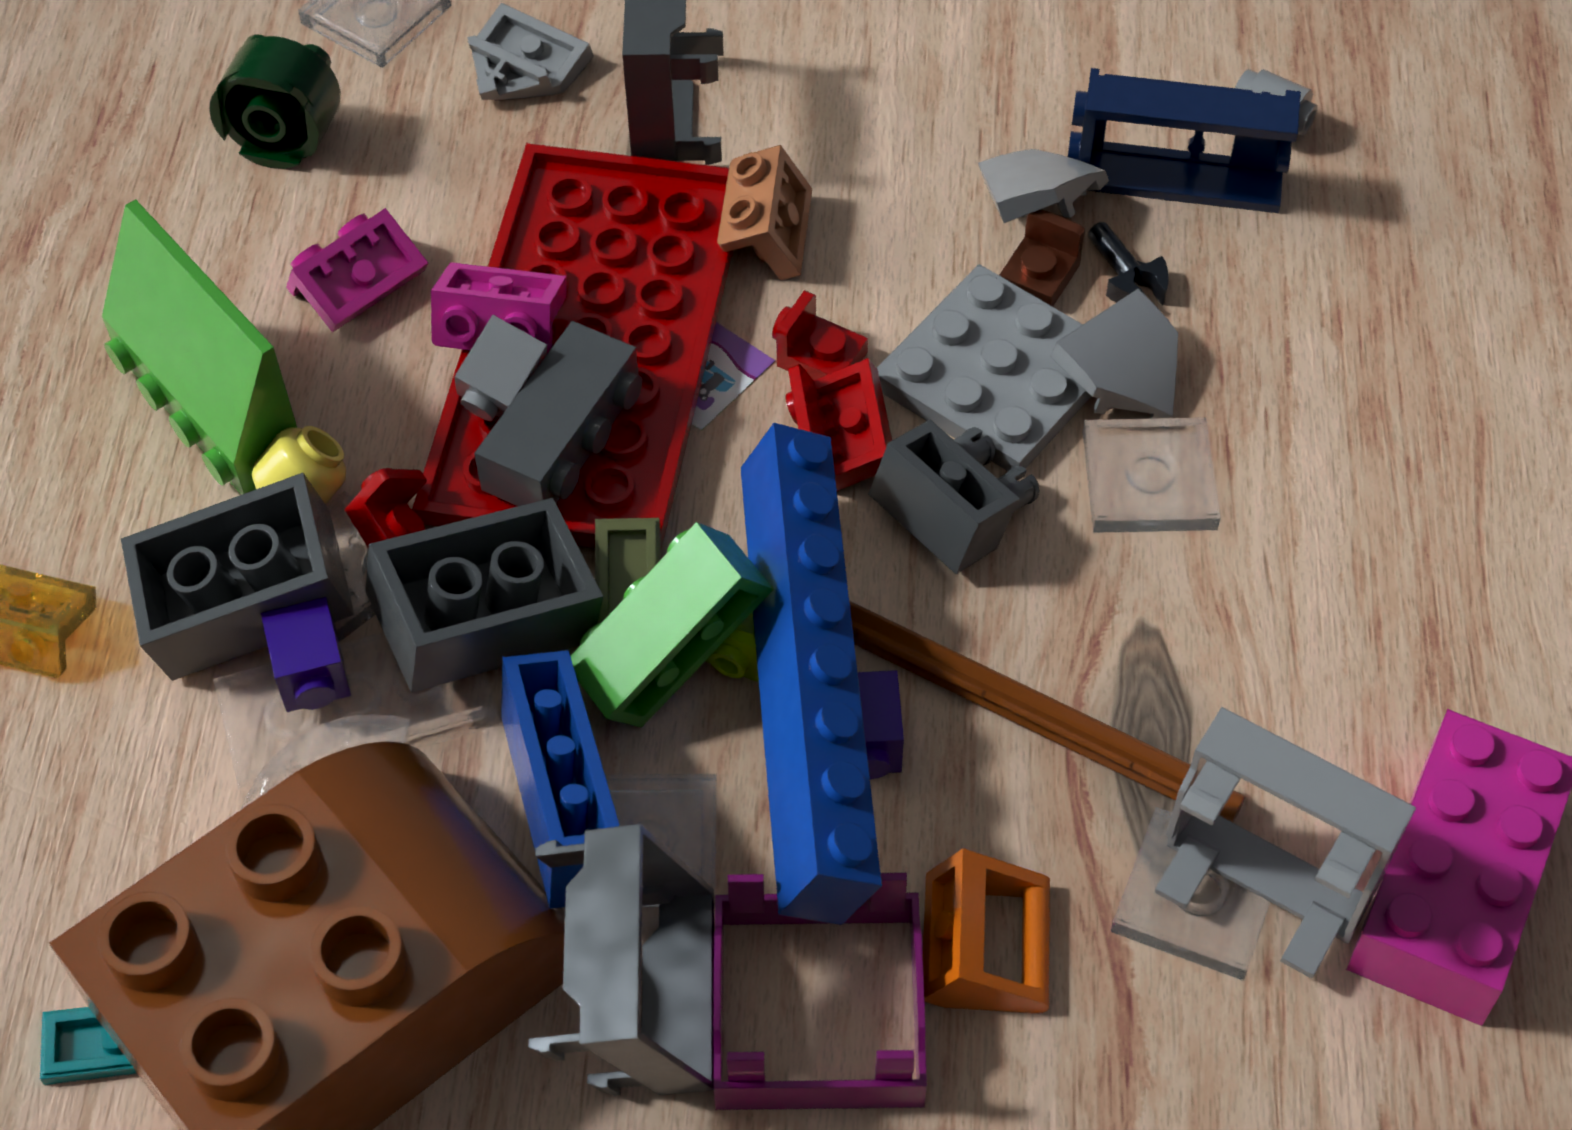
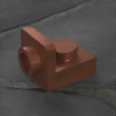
M1043 209L1028 214L1025 237L999 276L1053 307L1080 266L1085 228L1064 216L1055 215Z

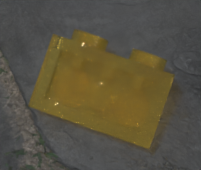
M0 565V665L53 678L60 677L67 669L65 640L97 609L96 587Z

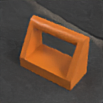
M964 848L928 871L925 880L923 931L924 1002L943 1008L1021 1013H1043L1048 1011L1050 878L1044 874ZM986 895L1023 897L1021 983L984 972Z

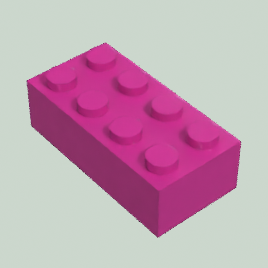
M1447 709L1409 803L1415 806L1416 809L1373 897L1346 970L1482 1026L1503 991L1572 788V756Z

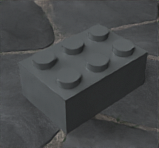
M304 473L121 538L140 647L172 681L267 647L261 617L263 612L326 597L334 622L355 615L330 510Z
M553 498L369 544L365 592L411 693L502 668V657L557 652L580 646L583 635L590 628L598 624L603 594Z

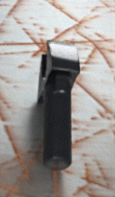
M1098 222L1093 225L1088 232V238L1118 274V276L1108 279L1106 296L1117 303L1136 289L1144 293L1137 286L1139 285L1152 290L1156 299L1161 305H1164L1169 277L1168 268L1163 256L1148 263L1139 262L1107 223Z

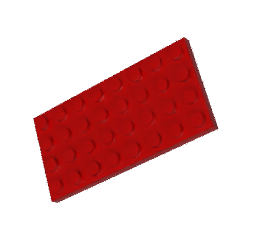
M526 143L488 267L567 276L566 299L553 320L552 347L570 322L574 321L636 347L638 373L642 376L643 380L641 392L635 404L629 410L623 409L612 424L611 433L605 447L600 453H592L580 469L579 479L572 494L565 500L559 499L556 504L577 546L595 548V519L659 518L662 550L733 255V250L724 252L717 243L729 168ZM461 350L454 376L470 350ZM454 376L423 471L427 482L417 492L412 510L419 515L425 525L442 526L518 507L481 490L474 453L500 418L495 416L493 421H487L467 410L460 403L462 397L457 394Z

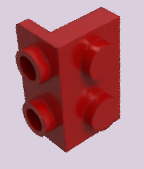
M866 358L813 380L800 364L788 368L792 390L786 394L788 410L792 419L798 425V429L831 437L837 491L874 477L886 447L892 441L878 369L869 358Z

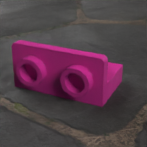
M386 208L371 218H368L365 213L354 217L338 231L339 239L323 249L319 244H314L302 251L291 262L293 269L291 270L286 288L293 297L302 293L332 333L420 275L427 268L428 261Z
M450 262L431 289L432 343L439 347L471 350L493 314L547 344L548 354L552 348L553 320L566 299L567 276Z

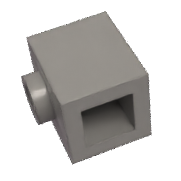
M492 314L454 376L457 394L462 397L460 403L471 413L484 420L493 421L495 416L500 418L547 355V344Z

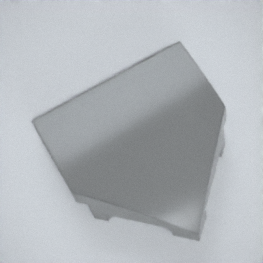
M504 3L498 6L477 36L467 37L473 55L478 78L476 81L482 100H506L561 94L574 82L594 56L589 43Z
M1037 149L1008 153L978 163L984 182L1003 223L1055 203L1062 216L1071 218L1076 213L1073 202L1080 195H1087V190H1100L1109 181L1107 173L1103 169L1073 158Z
M1136 289L1056 342L1050 357L1092 397L1098 398L1094 405V413L1105 414L1109 409L1117 408L1150 413V421L1170 423L1173 417L1178 332L1155 304L1139 289Z

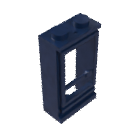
M1091 68L1088 92L1076 90L1072 125L1082 126L1083 131H1071L1068 157L1105 170L1109 181L1100 190L1087 191L1279 213L1283 173H1288L1292 142H1296L1298 136L1301 91L1286 90L1285 96L1272 95L1270 92L1254 93L1253 90L1112 74H1105L1103 76L1099 75L1100 69ZM1107 120L1195 130L1194 136L1188 141V151L1104 141ZM1212 132L1235 135L1231 155L1202 153L1205 150L1203 133Z

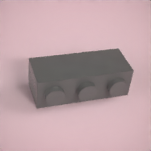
M571 321L475 451L481 490L516 506L553 498L557 504L559 499H567L574 491L579 479L580 469L592 453H600L605 447L611 433L612 424L623 409L629 410L639 397L643 380L642 376L638 373L636 347Z

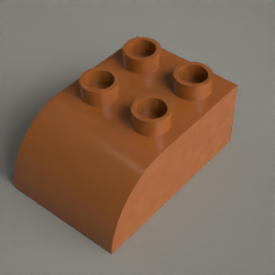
M374 742L338 751L296 771L52 940L49 945L87 1006L179 1130H373L563 984L565 911L562 908H549L543 886L425 753L405 743Z

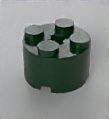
M258 34L249 36L236 53L211 97L209 112L216 132L224 141L227 135H229L242 147L239 154L258 165L276 169H288L299 165L303 158L309 155L311 157L317 150L340 105V86L330 68V56L325 50L314 44L303 45L291 39Z

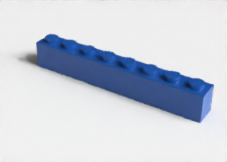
M773 423L741 466L748 558L774 589L753 611L778 914L842 925L882 886L831 437Z

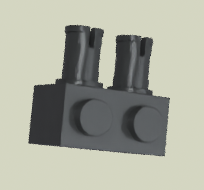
M930 419L888 443L868 495L949 569L958 574L998 548L1013 513L1021 507L1031 504L1038 498L1040 491L1039 483L1032 474L1021 481H1017L1024 477L1027 469L1022 466L1012 467L1007 473L996 478L984 467L995 456V446L988 435L974 442L981 437L983 431L972 427L959 437L952 439Z

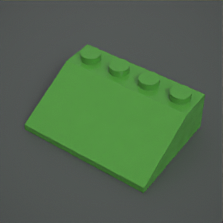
M135 199L126 204L124 208L102 313L103 321L111 339L104 344L106 352L122 374H126L129 371L135 374L138 378L136 383L141 394L155 411L164 407L171 415L168 417L169 422L183 444L188 448L196 444L203 451L202 459L207 469L221 486L230 482L241 495L256 490L252 480L254 463L277 434L286 428H297L274 347Z

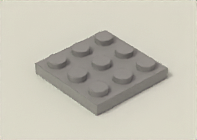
M978 264L877 367L882 392L924 420L928 421L931 419L953 438L959 437L972 427L981 429L983 431L981 437L974 442L987 435L992 439L995 446V456L992 462L1007 471L1015 466H1022L1026 469L1092 397L1050 357L1056 342L1083 324Z

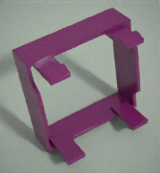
M881 873L882 886L844 924L910 923L916 1079H912L914 1073V1050H876L875 1080L765 1081L764 1052H727L728 1082H723L724 925L832 924L779 915L777 894H764V874L728 875V895H715L713 1022L715 1110L925 1108L927 1091L926 1026L919 892H906L907 873Z

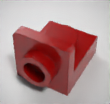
M806 290L803 291L792 308L786 306L781 310L773 326L772 338L776 340L777 367L788 371V368L800 364L813 380L862 361L868 353L867 337L816 316V295Z
M383 468L375 471L363 481L361 491L344 509L368 549L371 543L425 530L422 519L407 504L427 482L421 470Z

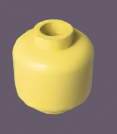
M314 426L286 428L276 435L254 463L252 480L256 489L304 473L326 505L346 480V466L343 462L344 452L333 437Z

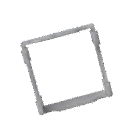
M1221 707L1195 749L1190 768L1178 791L1166 836L1169 837L1167 846L1177 851L1156 886L1154 893L1186 909L1201 881L1210 869L1303 920L1280 962L1312 979L1335 937L1347 944L1350 942L1380 885L1416 807ZM1241 778L1341 830L1339 837L1320 869L1219 816ZM1377 849L1383 852L1364 892L1355 887Z

